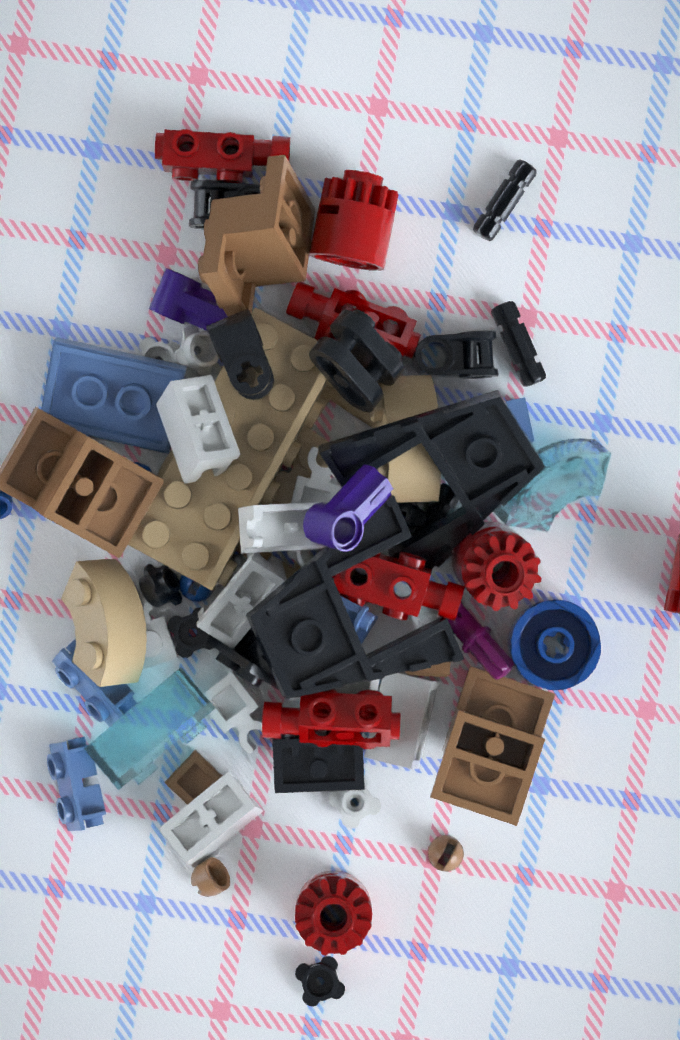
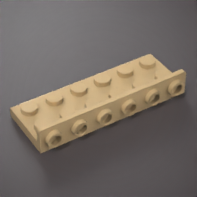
M256 307L252 312V317L264 345L262 347L274 375L272 390L262 399L250 400L244 398L231 384L224 365L214 381L241 455L238 459H234L222 474L214 476L212 469L203 472L196 482L184 484L176 459L173 457L162 477L165 481L128 543L134 549L212 591L215 590L218 584L226 587L238 563L231 560L240 544L238 508L261 504L269 505L272 503L281 486L280 483L274 481L282 465L291 468L302 448V444L297 442L296 439L304 425L312 429L324 407L323 404L318 402L325 386L334 389L309 357V351L317 343V340ZM253 367L245 370L247 378L242 380L241 383L247 382L252 388L258 385L257 377L263 374V372L257 373Z

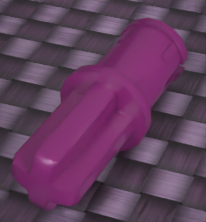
M461 601L455 621L448 619L454 635L463 644L462 651L464 653L470 652L493 679L503 678L514 667L512 659L490 636L491 629L488 626L482 627Z

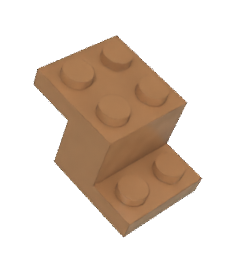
M285 155L268 157L265 176H262L260 179L261 194L212 200L209 219H206L204 223L206 241L203 256H200L198 260V272L201 281L206 283L214 294L218 307L223 309L227 316L245 309H249L252 315L256 287L306 281L315 207Z
M36 406L0 467L1 491L32 507L45 518L119 559L165 481Z
M469 665L442 748L443 757L430 793V798L517 826L545 742L542 734L555 693L506 677L495 680L487 671Z

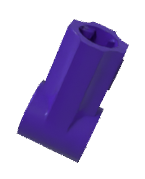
M169 268L165 269L148 308L185 325L187 322L206 331L207 325L228 317L224 310L218 307L212 291L203 288L202 283Z
M364 464L328 503H315L309 508L303 520L305 536L312 542L343 552L353 550L362 540L364 524L392 495L391 491L394 488L387 477L379 473L373 466Z

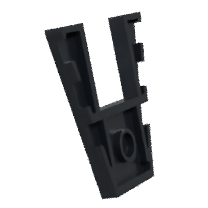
M499 390L318 446L319 454L341 487H343L364 464L378 469L422 443L462 504V507L412 535L411 538L388 549V554L390 557L397 559L400 552L420 556L426 559L424 567L433 569L435 566L439 568L453 555L452 550L470 533L474 535L485 525L484 520L499 505L502 504L504 507L545 468L541 456Z
M391 495L364 524L363 537L357 547L351 551L343 552L326 546L246 614L279 691L285 699L341 688L343 685L364 680L385 678L384 676L405 671L423 670L431 668L432 665L451 661L455 663L464 660L448 619L444 617H439L365 654L332 576L412 537L394 495Z

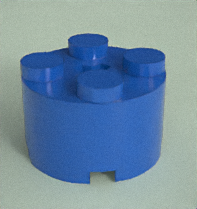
M545 600L527 607L517 616L508 636V655L514 663L515 670L527 682L547 690H564L585 681L593 673L601 655V640L593 618L583 608L569 601ZM559 633L562 635L560 643L565 649L562 654L554 652L549 657L546 655L548 647L543 643V640L546 636L554 637Z

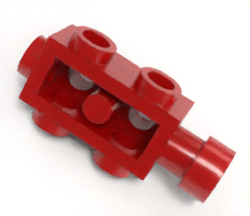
M164 129V133L156 132L155 159L162 160L164 172L172 173V179L194 181L198 180L200 174L216 175V181L243 183V177L253 178L254 166H267L268 157L285 155L287 160L290 161L291 137L272 136V140L255 139L254 135L236 134L233 132L213 133L191 131L188 129ZM184 145H193L190 151H181ZM230 147L238 149L235 154L229 155L225 153Z
M297 282L285 314L300 320L307 317L319 322L314 337L315 340L318 341L323 336L337 340L330 330V325L343 310H360L372 318L376 325L375 330L385 342L392 344L399 350L402 359L403 356L412 359L422 334L414 331L418 320L408 317L402 308L397 306L385 308L369 302L357 290H347L344 292L334 288L329 298L314 292V286ZM348 304H352L356 308L350 307ZM389 320H393V321H395L397 324H393V323H391Z
M400 552L398 559L379 553L332 576L340 596L361 607L366 602L382 606L383 614L405 621L408 620L409 615L418 617L421 606L439 611L437 616L455 621L465 590V586L448 581L447 585L430 580L432 569L424 567L426 559L407 552ZM355 568L364 569L368 575L367 581L364 583L354 582L351 578V571ZM401 581L407 582L412 590L410 595L406 597L398 596L394 590L395 584Z
M332 689L300 696V708L283 707V702L264 701L262 738L281 739L282 734L299 735L300 743H314L319 747H328L331 744L356 745L363 749L390 747L391 740H400L401 713L392 712V696H385L375 690H362L357 692V694L338 693ZM315 730H331V732L326 736H319L315 733ZM375 732L376 735L372 738H364L360 733Z

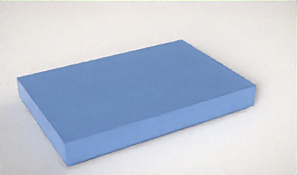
M56 337L53 341L41 410L87 436L169 454L171 445L156 403L170 381L185 379L187 366Z

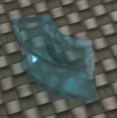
M573 438L561 440L538 449L537 452L541 456L545 468L504 507L501 504L493 512L507 526L548 532L555 516L567 504L582 497L601 496L612 453L596 439Z
M180 667L100 734L84 750L118 790L131 779L139 785L159 768L153 761L176 741L182 738L188 744L207 728L202 719L210 714L215 707Z

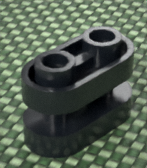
M343 310L330 325V330L337 340L325 336L321 337L309 351V357L349 404L363 412L370 413L384 397L383 391L377 383L392 386L403 373L402 355L396 347L385 342L375 330V322L370 316L360 310Z

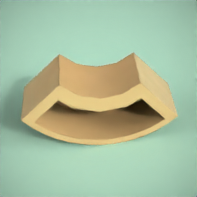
M400 376L392 386L378 383L384 397L375 409L369 413L371 422H376V426L379 427L437 409L438 401L432 376ZM422 443L376 469L383 476L387 477L394 488L391 494L395 496L397 503L439 501L441 472Z
M115 558L76 561L61 597V600L70 611L75 626L76 647L72 662L99 687L137 683L145 661L147 634L143 606L134 582Z

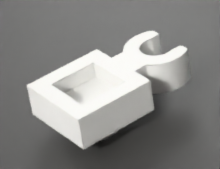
M312 447L308 454V465L312 471L311 478L297 476L291 503L330 501L341 489L340 485L329 483L330 477L333 475L329 467L323 468L317 464V447Z
M145 598L143 611L146 622L147 642L142 670L178 658L165 616L152 620L150 612L153 606Z
M232 671L197 699L224 734L235 726L239 731L238 740L240 746L250 754L257 748L250 739L251 730L257 729L262 732V719L256 718L252 712L262 704L243 679L235 671Z

